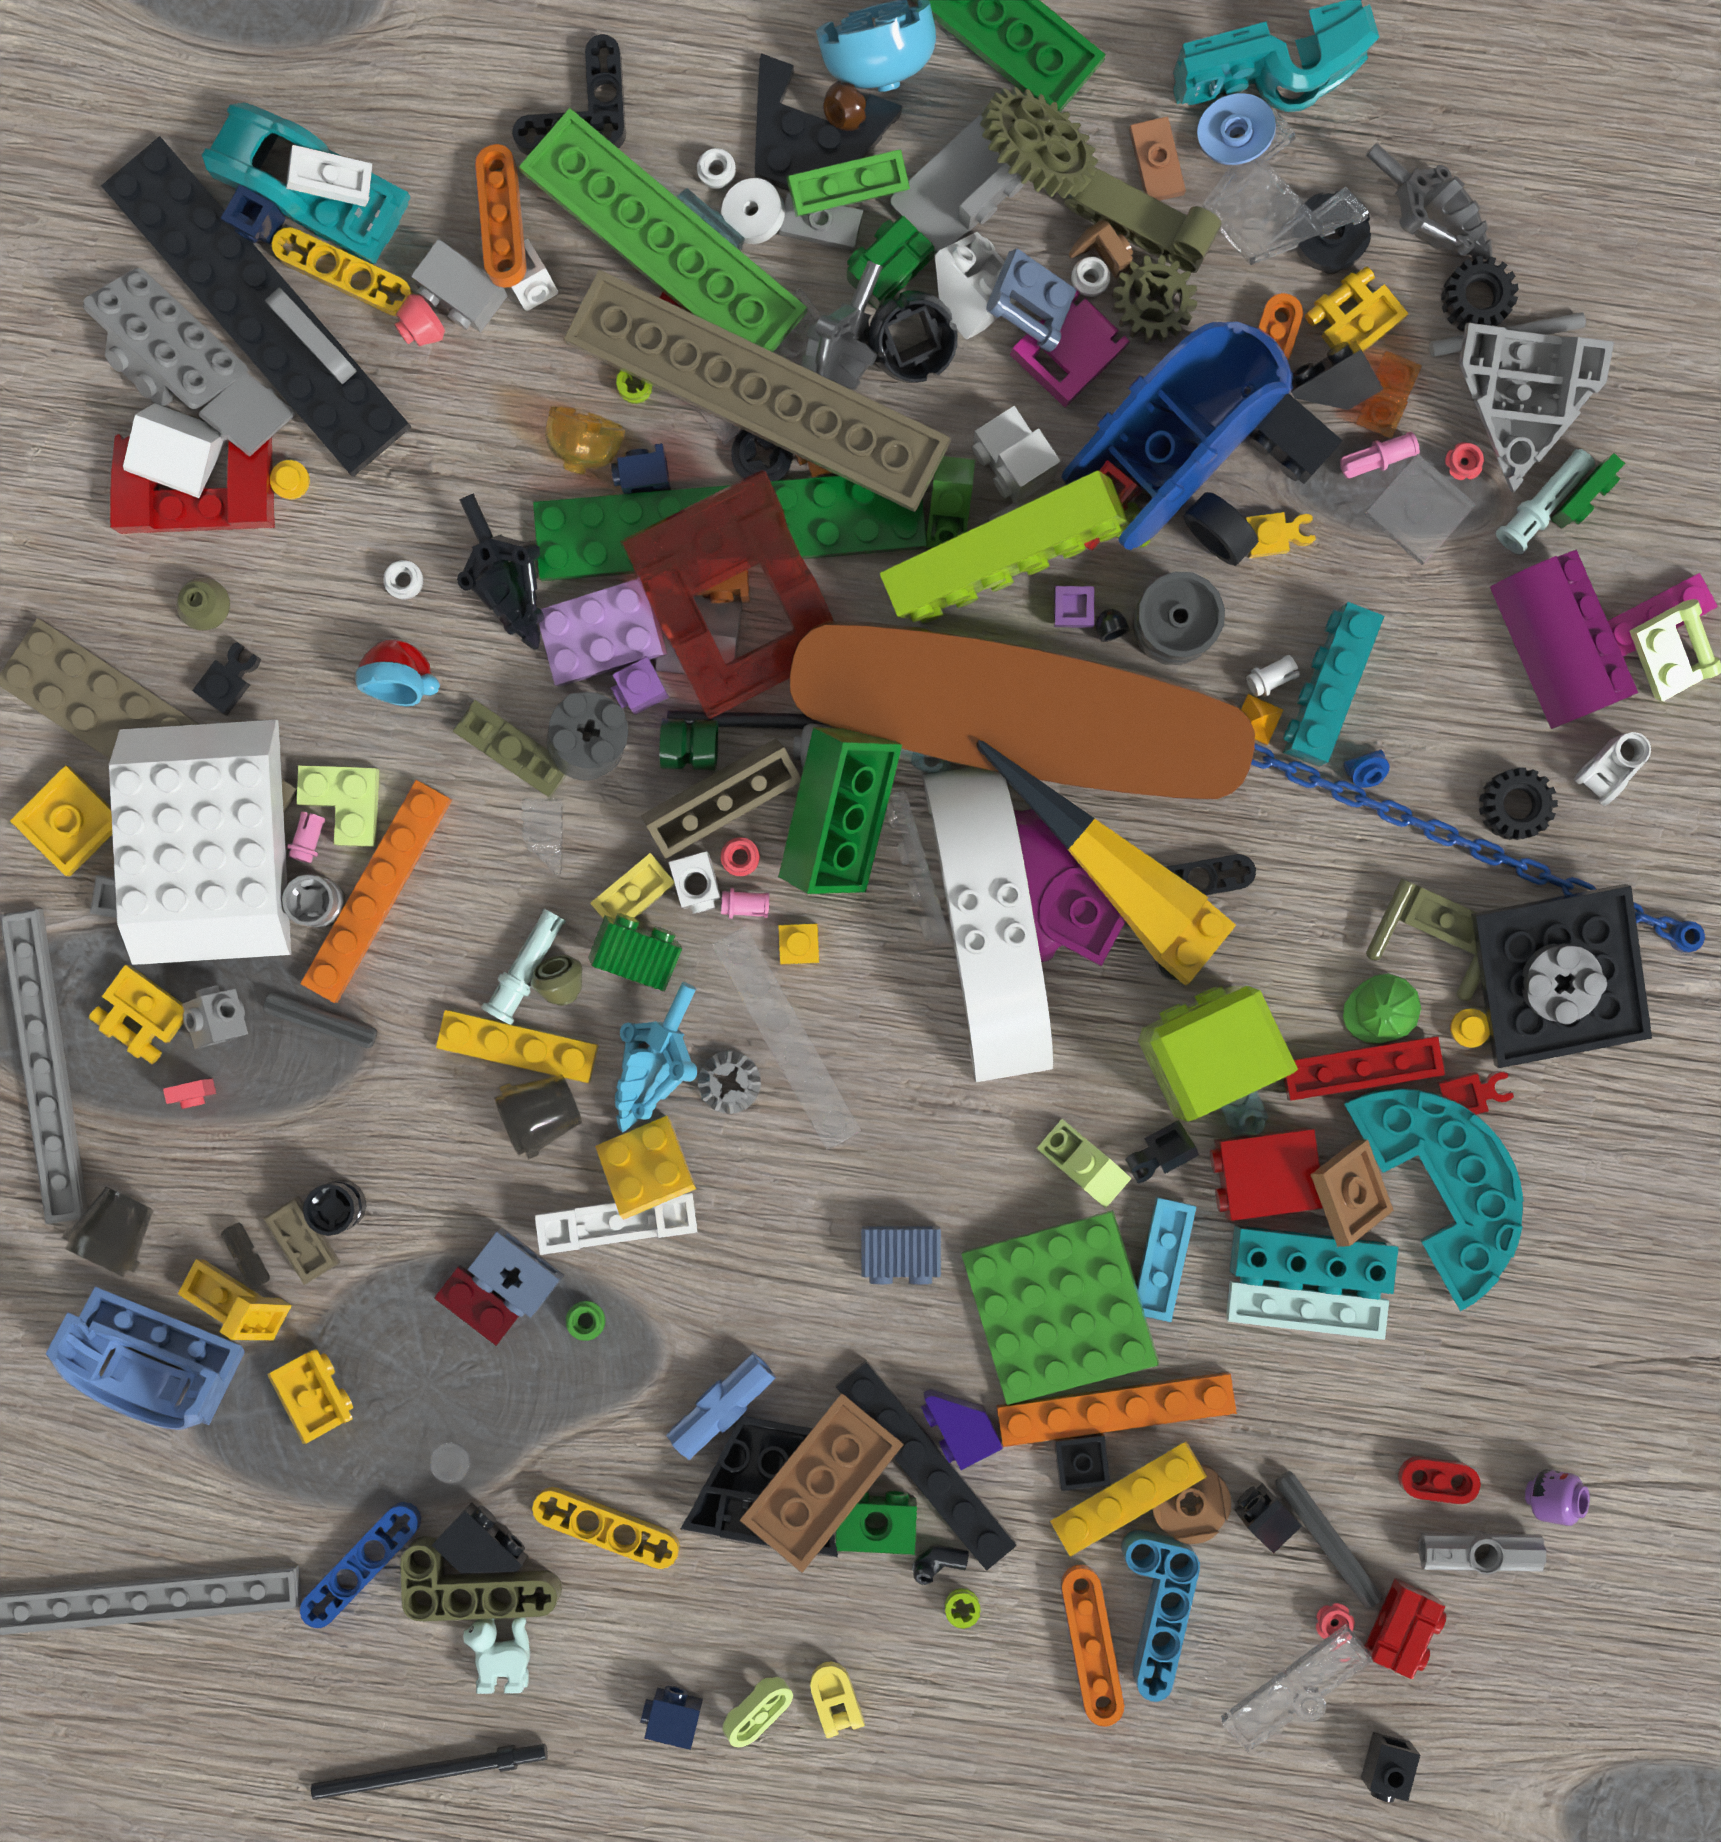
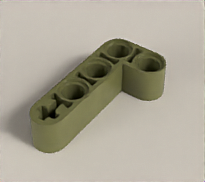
M1096 168V174L1083 192L1079 191L1075 197L1068 194L1065 198V205L1075 214L1094 224L1100 220L1107 221L1116 234L1124 235L1128 242L1158 258L1164 255L1166 262L1171 265L1177 260L1180 262L1179 269L1185 272L1190 271V273H1196L1199 270L1222 225L1221 220L1207 209L1193 206L1188 214L1185 215Z
M430 1536L418 1537L410 1544L401 1557L402 1608L406 1616L414 1621L541 1617L553 1611L562 1593L560 1579L549 1571L444 1575V1557L432 1546L436 1539ZM421 1550L426 1552L430 1556L431 1565L421 1566L417 1564L413 1556L414 1551ZM498 1587L507 1589L511 1594L512 1601L507 1603L498 1601L494 1596L493 1589ZM538 1587H543L544 1594H549L547 1600H541L540 1593H535ZM464 1589L468 1591L471 1595L472 1603L461 1604L454 1596V1590ZM421 1590L429 1593L432 1598V1605L424 1606L419 1604L415 1598V1591ZM522 1595H527L524 1601L521 1602Z

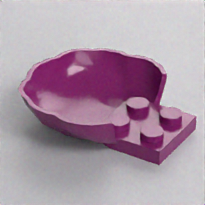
M1033 809L1014 810L1041 963L1051 960L1055 951L1060 946H1064L1087 960L1102 966L1126 921Z

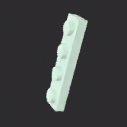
M1230 1281L1226 1320L1235 1323L1385 1340L1389 1300L1386 1298H1381L1380 1300L1367 1299L1343 1293L1341 1295H1332L1308 1289L1289 1290L1265 1284L1263 1286L1242 1284L1239 1281Z

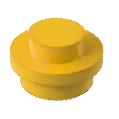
M284 460L272 469L270 484L277 495L284 499L293 500L306 493L310 484V476L307 469L301 463L294 460Z
M1472 1008L1463 1009L1456 1013L1450 1024V1032L1453 1039L1464 1047L1473 1048L1482 1045L1490 1035L1487 1016L1480 1010Z

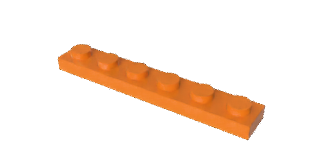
M415 780L301 981V985L333 1003H338L446 813L452 799Z
M1229 1372L1021 1401L1010 1405H996L1003 1447L1237 1414L1232 1378Z

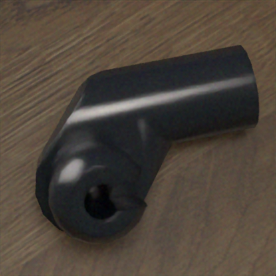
M933 1545L915 1559L912 1565L913 1578L917 1583L927 1585L933 1582L934 1575L944 1567L965 1571L969 1551Z

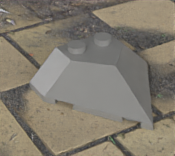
M1474 323L1465 324L1459 365L1511 492L1516 491L1524 481L1522 477L1535 462L1542 460L1581 413L1579 411L1590 396L1593 393H1598L1605 385L1609 373L1613 341L1582 337H1560L1506 330L1505 327Z

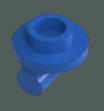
M1382 749L1344 762L1347 775L1351 777L1356 786L1361 788L1380 784L1387 776L1390 768Z

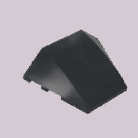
M741 1416L680 1530L718 1540L772 1549L740 1522V1519L813 1428ZM834 1534L817 1556L838 1558Z

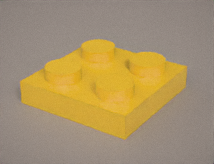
M66 765L10 820L65 876L69 877L112 835L111 806L70 766Z
M667 1115L595 1146L619 1215L623 1220L696 1189L672 1122Z

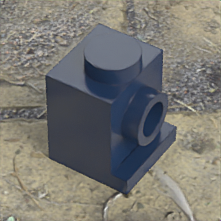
M239 185L221 220L235 227L234 231L252 243L261 240L272 245L274 235L281 229L286 218L273 202Z
M655 444L656 452L649 453L648 449H633L627 451L625 457H618L617 462L611 463L614 486H621L624 494L671 490L666 452L663 444Z

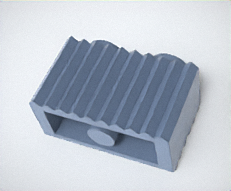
M861 1226V1277H869L870 1284L879 1285L892 1284L893 1277H909V1284H932V1277H941L940 1226Z

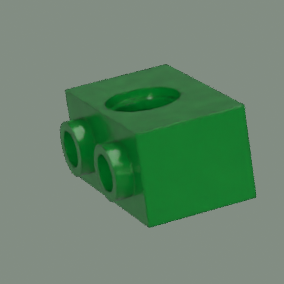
M867 1491L836 1530L837 1551L915 1555L916 1498H909V1493L904 1491H887L885 1496H869L870 1492ZM872 1512H880L888 1520L881 1528H871L865 1522L866 1517Z

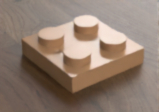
M1368 1139L1355 1140L1311 1174L1337 1247L1351 1246L1394 1211Z

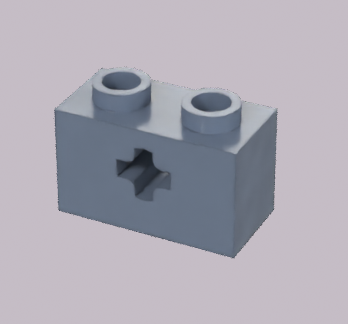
M501 1228L494 1234L468 1268L475 1275L472 1278L475 1284L488 1293L495 1290L506 1299L503 1303L510 1311L520 1317L526 1314L530 1318L538 1311L564 1277L563 1273L504 1228ZM516 1267L521 1271L518 1276L521 1281L517 1280L512 1284L507 1280L510 1276L507 1270L511 1271Z

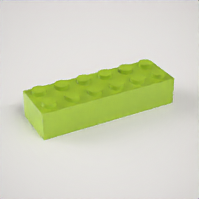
M1097 470L881 572L880 576L897 617L910 619L912 622L921 621L922 624H925L943 616L942 609L956 604V607L960 608L979 599L977 593L985 589L991 588L992 592L1013 584L1012 577L1025 571L1028 575H1032L1050 566L1048 560L1063 555L1064 559L1083 552L1086 550L1084 544L1093 539L1099 538L1100 542L1112 539L1122 533L1121 527L1130 522L1112 480Z

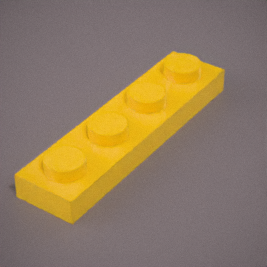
M450 1010L444 1011L436 1045L437 1049L585 1083H590L599 1047L598 1044Z
M1186 1441L1050 1522L1071 1557L1203 1480L1207 1475Z

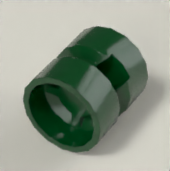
M662 718L659 746L660 768L683 770L686 764H691L694 770L716 771L718 760V720L696 719L692 725H688L684 719Z

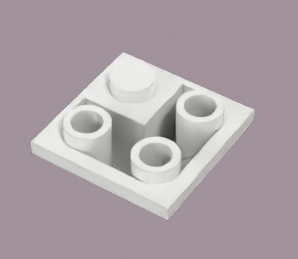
M976 232L939 250L935 255L939 299L950 309L952 313V320L950 322L956 324L957 330L966 340L984 331L997 319L987 312L986 306L1005 262L995 251L994 245L987 238ZM1010 297V303L1014 304L1016 300Z

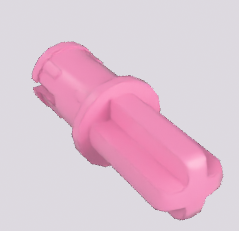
M1408 432L1405 435L1382 443L1379 440H1375L1372 442V446L1343 456L1340 459L1341 471L1345 478L1349 479L1378 468L1384 471L1388 468L1389 464L1419 455L1420 450L1417 438L1413 432Z

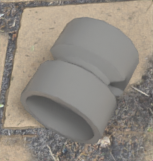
M309 874L298 876L290 881L284 889L282 897L283 909L289 919L300 925L318 928L334 924L346 904L345 894L337 883L331 879Z

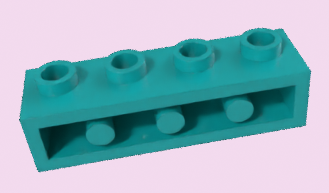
M1347 602L1338 610L1334 609L1325 627V631L1329 633L1324 647H1318L1311 663V668L1315 669L1310 683H1304L1297 700V704L1301 705L1297 718H1291L1285 730L1283 740L1287 741L1283 751L1284 754L1317 767L1329 762L1385 617L1384 615Z
M1234 1225L1229 1272L1240 1277L1239 1283L1263 1286L1264 1280L1279 1281L1278 1287L1283 1289L1302 1290L1303 1284L1318 1286V1292L1341 1295L1342 1289L1357 1290L1358 1297L1380 1300L1381 1293L1394 1294L1399 1247L1388 1242L1358 1239L1351 1246L1337 1247L1334 1236Z

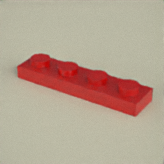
M1439 1036L1293 1059L1298 1070L1284 1077L1287 1100L1293 1101L1443 1076L1445 1071Z

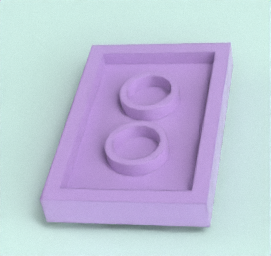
M641 577L541 609L544 619L539 623L555 686L561 687L624 668L647 656L649 659H653L667 654L647 578Z

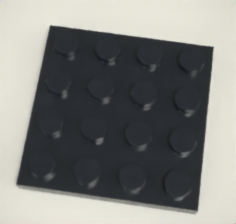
M1621 884L1471 914L1494 1066L1504 1068L1652 1039L1633 894L1630 885ZM1569 943L1586 949L1598 960L1602 967L1603 975L1607 980L1606 990L1601 995L1596 1007L1585 1017L1571 1024H1562L1543 1018L1527 1005L1523 997L1522 989H1524L1523 982L1525 977L1522 974L1524 966L1537 950L1546 945ZM1560 974L1556 976L1555 980L1558 985L1555 991L1559 992L1562 989L1566 991L1570 987V974L1566 977Z

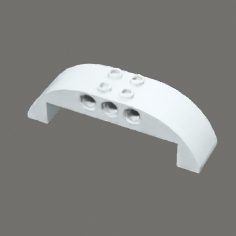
M967 767L923 775L929 814H932L971 1041L969 1047L975 1082L1053 1069V1048L1043 969L1023 854L1006 779L999 772L978 767Z

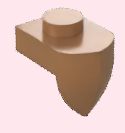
M1100 220L1090 226L1078 238L1069 252L1071 259L1095 248L1115 279L1119 277L1121 272L1126 273L1128 271L1129 264L1133 260L1131 256L1133 250L1128 240L1122 234L1117 235L1112 226L1105 220Z

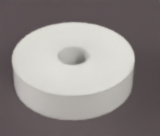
M749 178L738 182L728 191L722 203L721 214L724 225L737 240L747 244H758L769 240L778 232L784 221L785 205L781 195L771 183L759 178ZM758 207V211L754 215H748L751 208Z

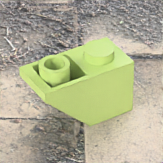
M1063 1119L1059 1121L1037 1147L1042 1154L1105 1208L1131 1180L1110 1158Z

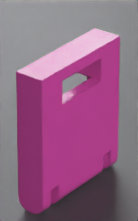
M1078 290L1060 330L1061 339L1058 345L1051 352H1046L1068 374L1061 382L1056 380L1035 359L1042 348L1037 345V340L1026 334L1012 348L1010 356L1064 408L1130 343L1126 336L1119 339L1116 344L1112 341L1119 330L1086 298L1078 306L1074 304L1080 295ZM1041 319L1039 322L1044 325L1045 320Z

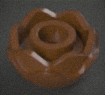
M841 81L832 84L825 94L823 103L824 114L830 124L843 131H854L859 128V124L865 121L866 100L864 96L857 92L853 84L841 83Z

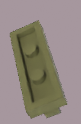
M476 700L473 701L453 730L455 734L550 799L567 776L556 767L548 749Z

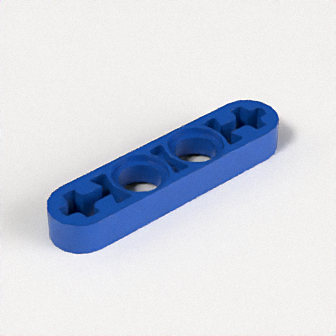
M400 1502L392 1506L304 1598L300 1606V1615L306 1625L318 1629L330 1624L413 1537L421 1525V1514L416 1506L408 1502ZM393 1514L399 1517L407 1514L410 1517L407 1523L410 1530L402 1527L391 1539L386 1532L397 1521ZM376 1540L382 1543L385 1549L384 1558L378 1561L370 1560L364 1552L366 1542ZM350 1569L356 1574L358 1581L355 1588L348 1590L338 1584L337 1574L340 1570ZM331 1592L335 1598L325 1608L326 1614L320 1613L316 1616L312 1612L315 1604L311 1600L319 1603Z

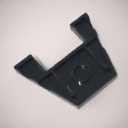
M761 53L759 58L755 178L766 180L774 186L789 191L787 177L790 175L864 158L880 142L882 135L891 124H894L899 119L902 113V106L869 94L865 107V121L859 124V128L854 131L840 130L831 125L827 120L782 104L794 74V65Z

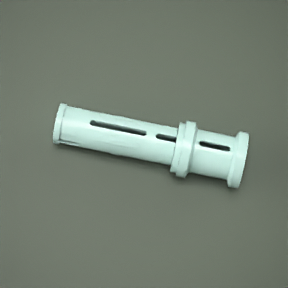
M1575 449L1572 455L1531 501L1522 502L1517 507L1518 513L1506 526H1500L1497 529L1496 537L1504 547L1516 554H1523L1527 550L1529 540L1538 530H1544L1548 526L1549 515L1585 474L1595 466V461L1589 453L1582 449Z
M543 909V913L508 973L503 972V974L499 975L498 981L500 983L489 1002L483 1003L481 1009L510 1025L514 1022L512 1016L522 998L529 996L531 992V986L528 984L531 981L535 968L542 962L562 925L566 922V920L546 909Z

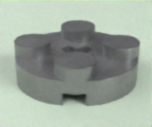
M1569 943L1550 944L1540 948L1528 959L1522 974L1525 977L1522 993L1527 1005L1543 1018L1562 1024H1571L1589 1014L1596 1007L1607 987V980L1603 975L1602 967L1595 956L1586 949ZM1559 974L1564 977L1569 974L1571 976L1570 987L1566 991L1563 989L1559 992L1555 991L1558 985L1555 978Z

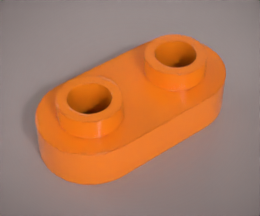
M1287 293L1274 295L1266 303L1257 327L1275 339L1287 360L1291 356L1303 317V308L1300 301ZM1283 312L1287 316V321H1277L1275 313Z

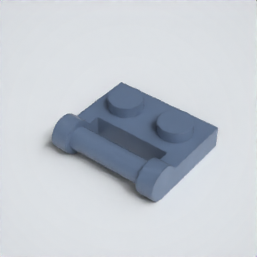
M1017 248L1009 251L988 300L986 310L996 318L1002 316L1036 339L1037 345L1046 352H1051L1056 348L1061 339L1060 330L1077 290ZM1010 297L1045 320L1044 325L1010 303Z

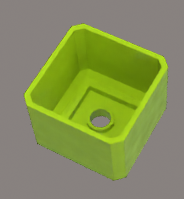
M1247 985L1229 986L1225 989L1222 986L1218 988L1215 986L1195 995L1196 1003L1189 1006L1186 1003L1171 1006L1159 1012L1160 1020L1143 1027L1138 1038L1140 1047L1173 1116L1187 1122L1215 1111L1298 1070L1261 990Z

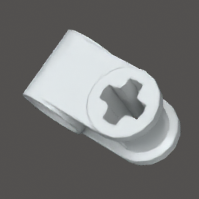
M1636 732L1613 737L1596 756L1582 767L1575 776L1574 781L1578 784L1584 783L1600 797V804L1603 806L1608 805L1624 790L1629 780L1647 762L1651 754L1650 742L1644 735ZM1624 741L1629 742L1634 748V757L1631 761L1625 760L1621 755L1620 749Z

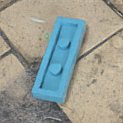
M1160 1197L1155 1199L1136 1286L1146 1317L1167 1322L1172 1321L1196 1212L1195 1205Z

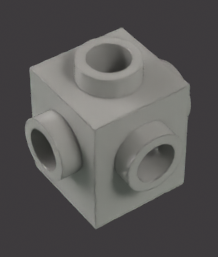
M219 985L195 991L197 998L182 1004L184 1024L191 1034L194 1049L228 1042L248 1034L244 1020V1006L238 999L236 989L220 992Z

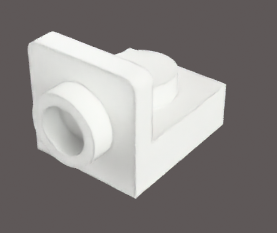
M526 239L524 241L526 274L518 284L512 286V289L524 310L529 311L557 295L558 290L529 239Z

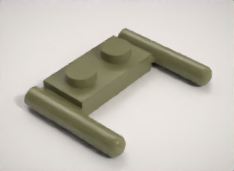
M1401 878L1366 951V955L1371 960H1379L1398 921L1406 923L1475 954L1456 993L1459 999L1469 1001L1481 980L1471 914L1477 912Z

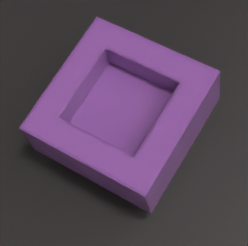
M1055 586L1054 627L1093 628L1094 586Z

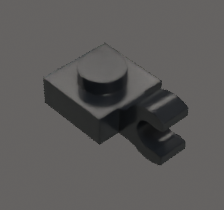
M1177 1120L1144 1138L1148 1147L1130 1154L1125 1161L1130 1167L1136 1182L1139 1184L1150 1179L1159 1166L1166 1174L1199 1156V1153L1180 1121Z

